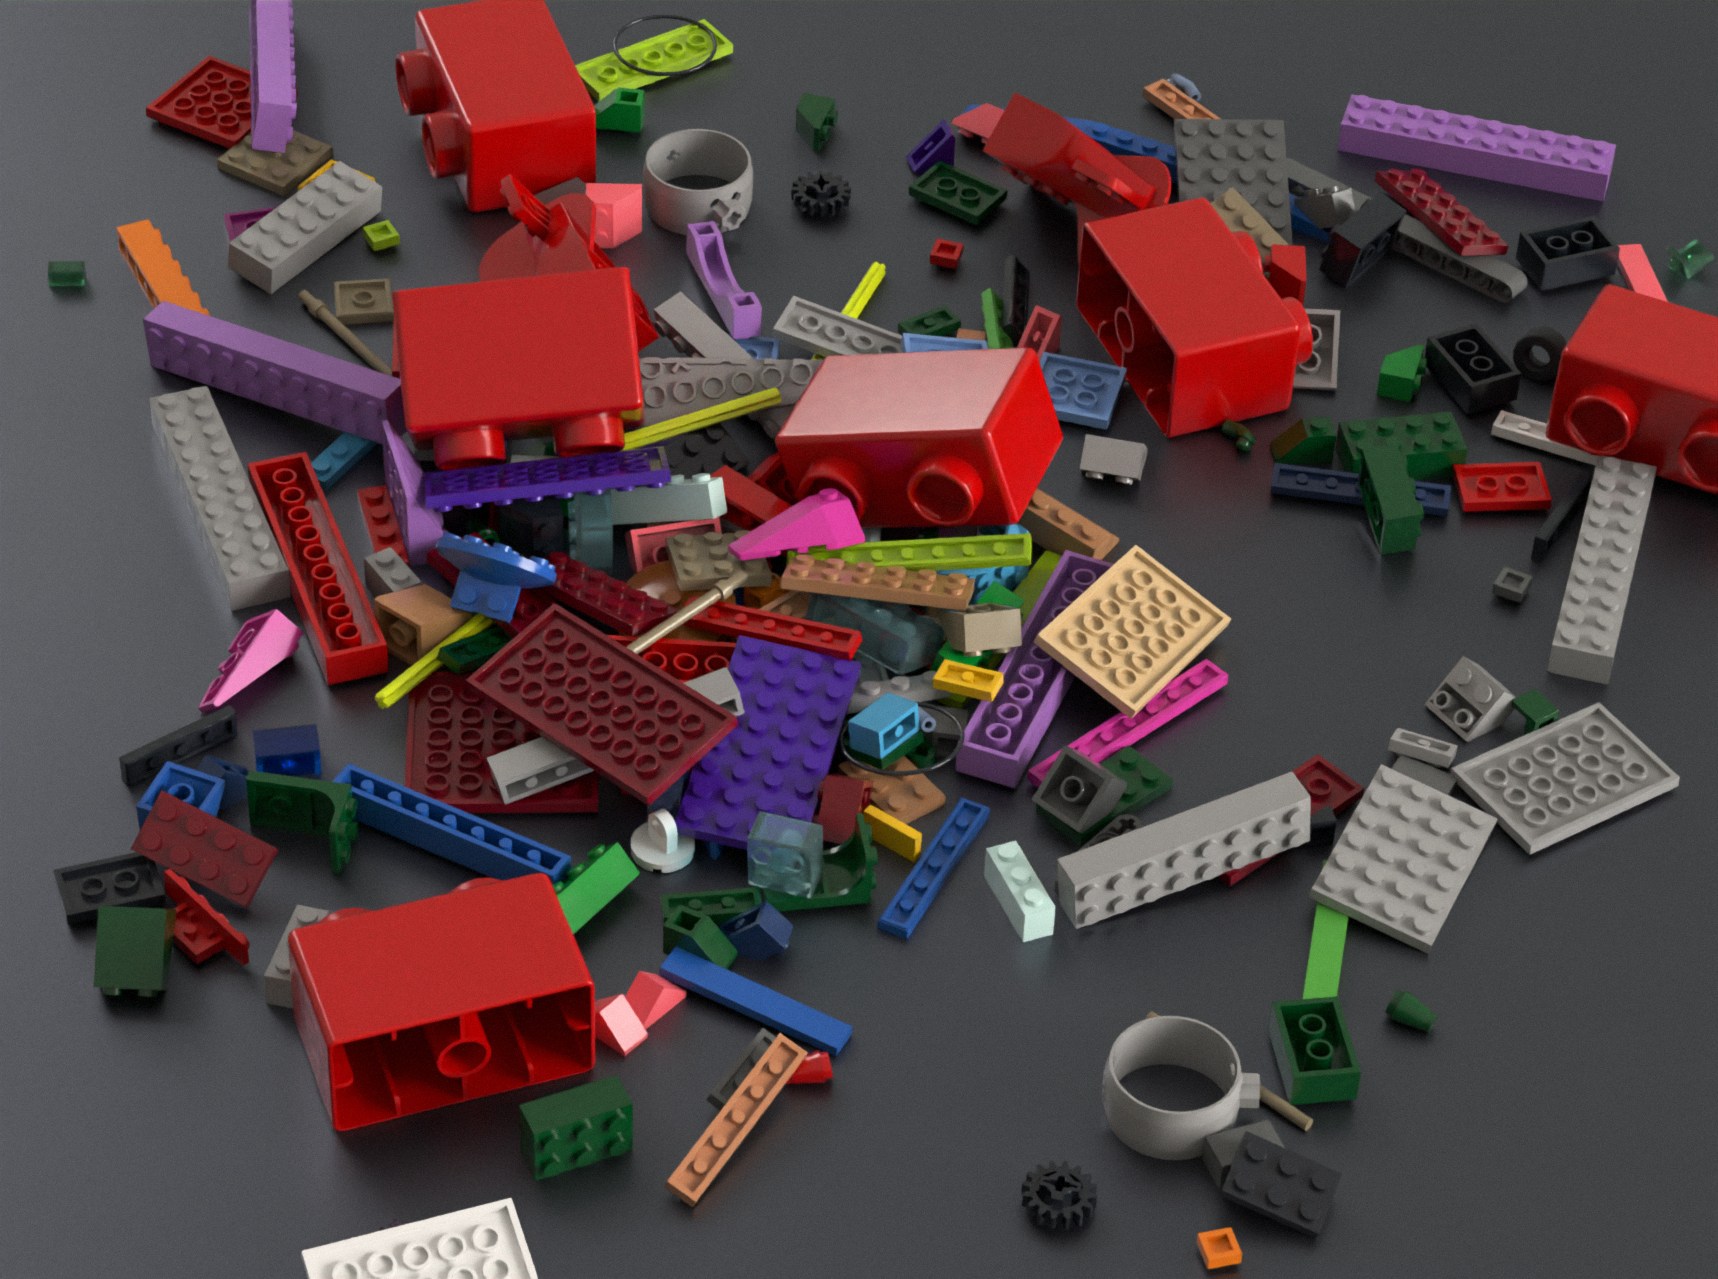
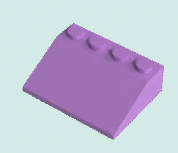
M388 420L382 421L385 485L388 489L410 566L427 564V552L435 549L438 538L442 537L444 532L448 533L447 529L442 530L444 527L442 513L434 512L433 508H426L425 473H423L420 461Z

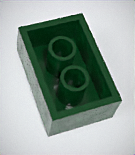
M1397 443L1362 449L1357 485L1380 555L1414 550L1417 537L1421 536L1420 520L1424 518L1422 503L1420 501L1417 502L1415 498L1416 487L1414 479L1409 478L1407 474V458L1405 454L1400 453Z
M1338 996L1272 1002L1268 1032L1289 1104L1298 1105L1357 1099L1361 1070Z
M617 1075L519 1105L520 1152L535 1181L556 1176L559 1173L587 1166L593 1162L612 1156H619L633 1150V1103Z

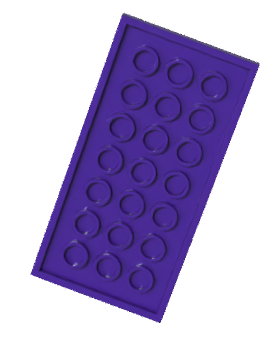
M664 446L425 472V500L427 509L433 508L434 512H445L451 510V506L464 505V508L472 509L481 507L483 502L494 501L495 505H507L513 503V499L525 498L526 502L543 500V496L555 495L556 498H569L574 496L573 492L586 491V495H598L604 493V489L616 488L618 492L634 490V486L647 485V488H660L665 486V482H671V475Z
M739 635L728 671L740 692L744 714L737 716L738 725L694 765L675 820L677 832L683 836L800 862L820 800L817 799L819 783L821 780L825 781L826 775H828L861 671V662L837 659L817 652Z

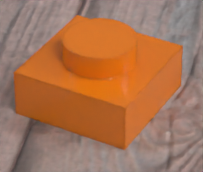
M1231 1227L1197 1234L1196 1243L1207 1269L1241 1263L1242 1252Z

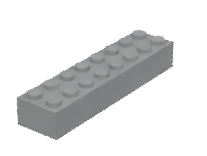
M1289 772L1057 859L1059 904L1074 927L1079 929L1118 913H1124L1147 902H1153L1176 891H1182L1205 880H1211L1216 876L1224 874L1226 871L1240 869L1250 863L1269 858L1287 849L1298 847L1310 841L1311 797L1295 774Z

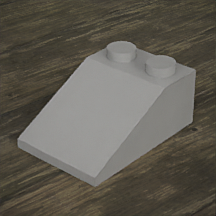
M1305 309L1312 329L1313 350L1310 359L1306 363L1296 365L1293 388L1336 391L1341 310Z

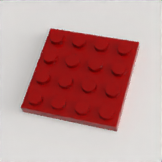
M209 55L146 107V117L231 149L251 133L250 70ZM294 88V89H296V98H297V97H298L297 88Z

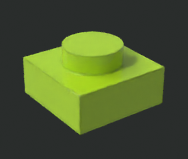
M389 220L363 227V237L374 251L400 244V235Z

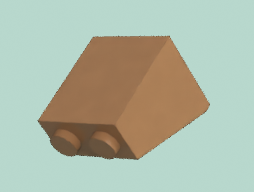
M426 584L380 595L374 599L375 617L387 643V652L410 665L415 664L472 619V613L450 607L451 598Z

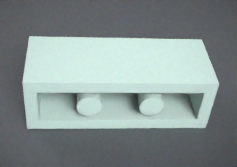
M1017 841L986 848L984 877L1022 942L1053 935L1055 905Z

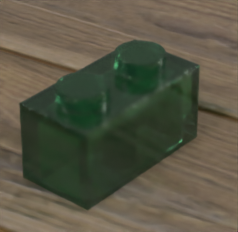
M85 261L49 262V286H85Z

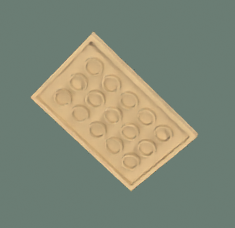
M1135 545L1038 633L1034 643L1132 719L1228 626L1231 618Z

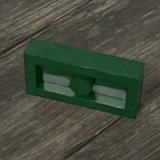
M946 305L898 323V333L901 336L903 333L944 336L961 328V320Z

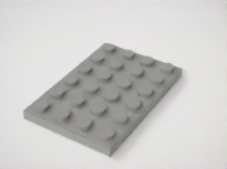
M1599 702L1452 767L1450 773L1458 779L1457 784L1487 814L1498 818L1496 823L1529 855L1678 787L1680 779L1673 770Z
M1381 764L1315 881L1309 898L1428 954L1492 833L1498 818Z

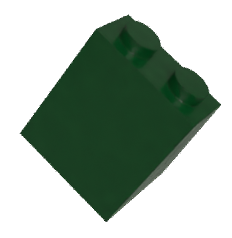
M98 906L94 987L103 988V994L123 995L124 989H137V996L157 997V990H167L177 909Z

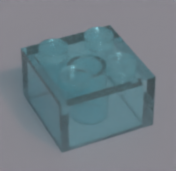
M604 489V493L598 495H586V491L574 492V502H568L569 520H574L569 522L568 525L569 543L575 542V544L569 545L570 558L585 562L587 566L597 571L613 574V525L610 489Z
M760 811L747 837L748 884L811 898L823 873V825Z

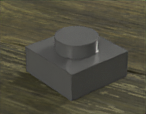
M1504 566L1493 584L1492 593L1520 603L1531 586L1533 576Z

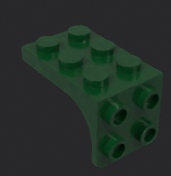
M249 771L246 785L250 826L313 834L328 839L330 841L332 873L339 874L342 865L347 864L349 861L350 842L356 841L358 835V822L354 821L357 799L352 798L351 784Z
M863 813L855 814V828L852 835L843 844L824 851L803 852L800 862L774 856L757 857V868L764 902L768 901L777 911L870 903L871 889H876L877 885L875 870L872 869V866L878 865L876 846L870 847V843H872L871 824L865 823Z

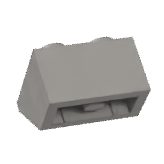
M1463 656L1424 705L1465 741L1469 742L1501 726L1515 709L1512 706V700L1516 696L1480 665Z

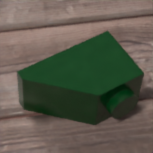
M1331 417L1302 418L1271 441L1270 449L1274 462L1288 465L1333 462L1337 435Z

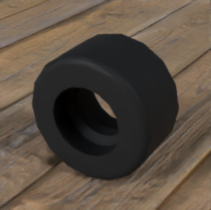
M1540 326L1532 328L1517 341L1513 349L1515 367L1521 372L1523 377L1531 381L1544 382L1551 380L1558 373L1561 354L1567 344L1566 339L1560 332L1551 327ZM1534 345L1546 350L1550 358L1548 363L1541 362L1534 356L1532 351Z

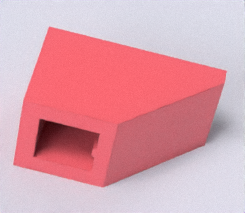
M985 103L954 118L951 124L960 128L959 134L971 139L974 138V135L982 137L981 142L986 144L1005 110Z

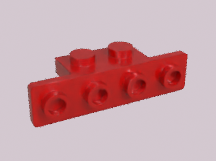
M170 868L164 871L166 894L179 905L173 908L177 909L173 942L196 964L223 949L231 954L242 966L248 964L250 943L246 935L241 931L237 932L229 924L224 914L217 913L202 894L198 895L190 888L189 883L183 876L179 877Z

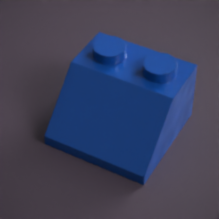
M167 761L136 805L139 829L141 830L161 790L217 817L226 785L225 780Z

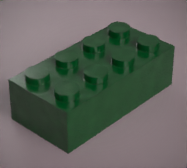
M1452 412L1339 422L1335 450L1344 472L1359 474L1362 449L1397 443L1400 453L1405 454L1408 463L1407 474L1414 481L1453 477V465L1466 463L1468 448Z

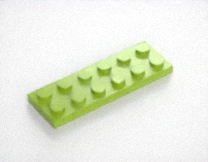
M705 19L698 21L714 34L717 41V50L711 61L733 53V44ZM691 23L619 49L618 52L624 60L638 68L655 72H677L690 69L704 62L713 50V42L705 30ZM614 51L575 65L586 90L597 101L602 100L617 88L636 89L669 77L649 75L635 71L624 65L616 57Z

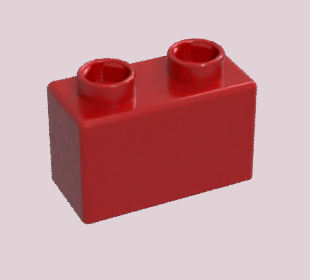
M480 0L422 9L415 14L416 50L399 52L395 59V71L398 92L405 113L408 116L423 115L422 141L427 165L433 178L441 179L454 176L467 208L475 213L510 206L500 192V189L503 188L501 180L509 174H512L533 195L576 177L585 184L596 183L595 107L544 0Z
M1195 198L1083 224L1076 298L1077 309L1115 365L1127 368L1126 381L1166 438L1222 426L1227 419L1239 422L1285 411L1290 407L1296 365L1306 363L1310 359L1313 350L1311 324L1303 305L1293 297L1280 298L1263 275L1258 248L1247 232H1231L1210 202L1205 198Z
M627 267L405 289L392 293L405 427L416 449H433L435 466L440 470L502 464L506 459L505 441L552 436L554 452L559 457L621 451L625 447L624 429L637 428L644 424L645 410L630 271Z
M1605 285L1562 351L1545 432L1546 438L1585 451L1591 455L1615 457L1621 460L1656 466V476L1718 495V317L1615 285Z
M1026 347L826 356L778 432L775 444L797 503L809 496L819 494L823 489L832 488L850 499L861 528H950L954 526L1017 524L1063 440V434L1037 354L1033 349Z
M534 873L503 881L490 877L475 878L458 885L447 894L373 911L363 908L341 909L328 914L316 924L295 928L288 934L294 1019L331 1124L336 1131H347L585 1073L592 1070L595 1066V985L550 878L544 873Z

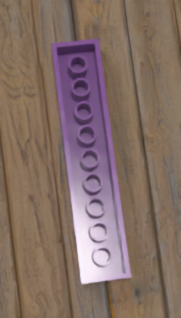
M292 0L250 1L249 40L252 149L285 153L286 143H291L293 127L291 125L292 119L295 120L297 103H295L296 89H294L296 75H294L295 48L293 47L294 21L292 20Z
M1351 94L1341 123L1338 143L1339 151L1598 201H1604L1616 144H1610L1606 141L1589 140L1575 135L1568 136L1549 130L1542 131L1523 125L1505 124L1497 120H1484L1470 115L1463 116L1448 113L1444 110H1432L1418 105L1400 104L1391 100H1379L1365 95Z
M166 301L160 303L143 319L150 365L380 444H383L382 421L388 420L400 436L407 431L404 419L401 380Z
M1065 550L1021 629L1022 646L1011 647L1010 652H1008L997 671L1003 673L1004 683L992 702L981 700L964 730V743L956 755L955 771L1016 788L1076 677L1037 646L1034 640L1038 633L1114 565L1113 563Z

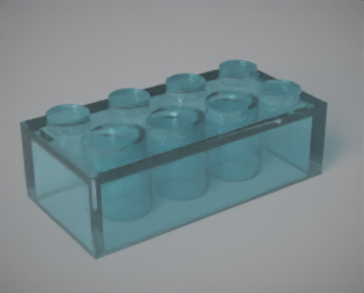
M813 592L811 593L805 617L806 620L861 631L862 642L857 652L900 676L933 663L937 653L940 651L945 633L942 626L935 623L933 618L918 614L911 610L909 605L904 603Z

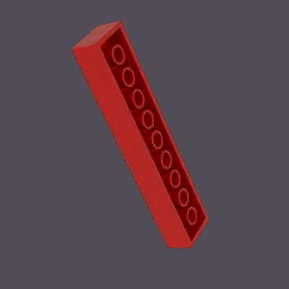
M302 452L248 463L250 484L289 569L290 592L327 684L332 685L389 672L387 643L307 453Z

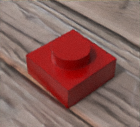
M937 238L930 253L929 263L956 269L963 255L964 244Z

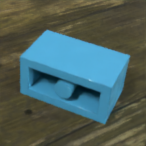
M887 692L848 721L850 748L882 759L920 730L918 703Z

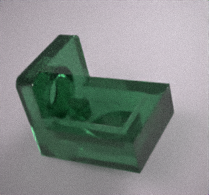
M1697 238L1679 251L1672 245L1666 248L1670 257L1667 260L1669 266L1675 273L1681 272L1687 279L1715 260L1712 252Z

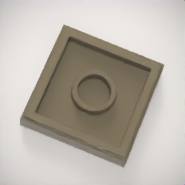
M389 278L333 282L336 318L343 325L394 321Z

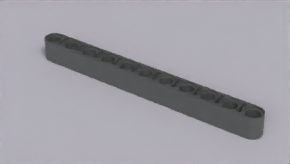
M1286 157L1289 193L1299 198L1304 196V191L1314 188H1320L1321 192H1323V188L1339 185V189L1350 188ZM1351 188L1357 212L1366 199L1369 198L1371 200L1372 198ZM1406 214L1391 248L1503 303L1510 302L1528 284L1527 277L1521 270L1491 255L1460 256L1425 224Z

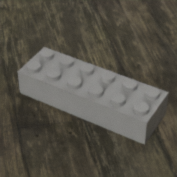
M337 162L229 242L228 268L266 292L274 293L381 212L382 186L345 163Z

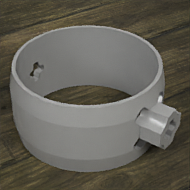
M708 129L676 131L655 141L647 151L643 166V198L649 216L659 226L682 235H687V224L711 222L713 219L717 221L716 226L720 233L739 228L740 223L746 219L753 198V166L747 148L739 140L728 134ZM673 150L676 154L672 156V160H669L666 157ZM687 175H707L724 179L730 182V184L714 189L692 190L673 186L666 183V181ZM738 192L735 199H732L733 194ZM715 199H719L715 206H710Z
M1181 1016L1148 1018L1133 1024L1123 1031L1112 1046L1106 1060L1105 1070H1103L1102 1100L1105 1116L1113 1133L1124 1144L1141 1154L1163 1160L1196 1158L1203 1155L1205 1136L1232 1129L1239 1108L1259 1107L1260 1074L1242 1073L1239 1056L1234 1046L1221 1032L1210 1025ZM1158 1064L1178 1065L1206 1075L1222 1089L1225 1096L1218 1102L1202 1109L1186 1112L1167 1111L1151 1107L1137 1100L1122 1087L1119 1080L1130 1072L1142 1067Z

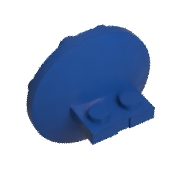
M444 532L443 536L438 538L435 549L448 562L460 570L450 607L472 614H482L487 618L510 624L521 589L539 588L555 584L557 577L556 567L548 564L549 561L530 556L529 560L519 556L518 552L512 551L511 547L500 543H494L493 547H490V545L483 543L482 539L474 536L465 535L464 539L461 540L459 536Z

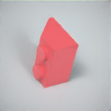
M586 183V195L596 206L594 241L600 248H615L642 232V184Z

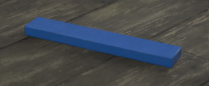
M962 797L960 798L878 919L877 929L906 940L908 939L989 818V807Z
M677 946L659 968V976L825 1052L828 1051V1053L834 1056L838 1055L852 1035V1026Z

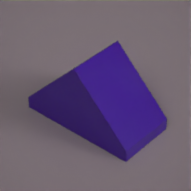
M944 119L905 156L917 175L924 174L939 160L954 166L956 137Z

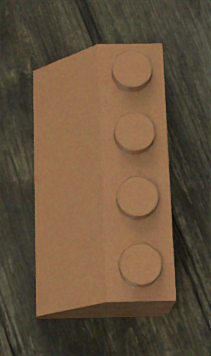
M1038 488L1018 522L1019 525L1029 531L1032 541L1048 551L1062 556L1065 550L1102 560L1120 539Z

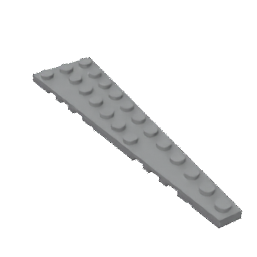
M639 358L645 422L641 427L624 429V432L629 431V429L648 427L774 387L780 392L781 403L763 410L794 406L823 360L795 358L793 360H776L775 358ZM553 436L543 437V443H553Z

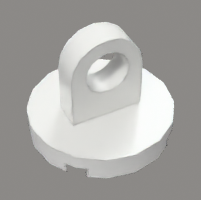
M665 809L651 813L648 817V822L638 827L631 837L632 858L643 869L652 872L653 869L661 870V873H671L680 870L691 862L695 851V838L679 835L674 819Z

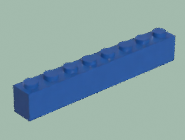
M350 763L332 781L351 784L352 798L357 799L354 820L486 876L503 881L534 873H544L550 878L552 885L558 881L564 882L568 878L566 873L571 869V856Z

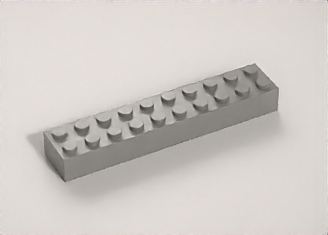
M194 387L189 390L151 397L152 426L231 611L290 598L289 569L208 387Z
M1598 456L1552 643L1547 672L1608 685L1652 494L1656 466L1621 460L1615 457Z

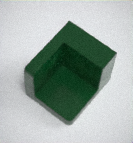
M1536 689L1512 700V706L1527 719L1524 735L1558 721L1560 710Z

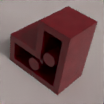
M840 774L826 775L825 781L821 780L818 787L817 799L822 800L820 813L815 812L812 822V831L816 832L815 839L840 844L848 840L855 828V814L863 813L870 805L874 781Z

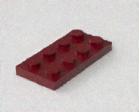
M162 790L130 848L246 908L249 907L278 852L277 848Z

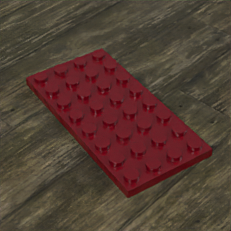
M556 603L465 680L469 690L648 806L738 725L737 716Z

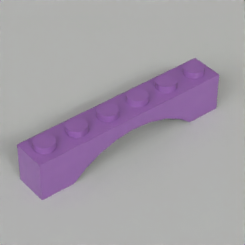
M715 222L687 224L686 254L732 338L745 340L750 337L761 336L762 306L754 292L745 293L737 284L727 259L722 235Z

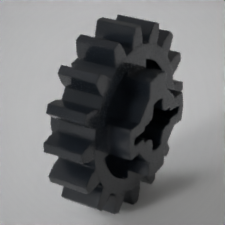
M818 171L816 175L807 172V177L800 175L798 176V181H793L791 200H793L794 207L800 206V212L810 211V216H813L815 213L821 217H824L826 213L833 216L835 215V210L843 212L844 206H849L851 187H848V181H842L841 175L833 177L832 172L827 173V175L822 173V171Z
M1050 1161L1049 1168L1046 1169L1038 1164L1036 1165V1174L1028 1172L1026 1181L1022 1182L1021 1205L1022 1207H1027L1028 1217L1037 1215L1038 1225L1048 1221L1050 1222V1229H1055L1057 1224H1062L1065 1230L1069 1229L1070 1222L1081 1226L1083 1217L1090 1219L1092 1217V1210L1096 1209L1097 1184L1091 1183L1092 1175L1090 1173L1081 1175V1166L1079 1165L1073 1170L1068 1168L1067 1161H1064L1061 1167H1056L1054 1161Z

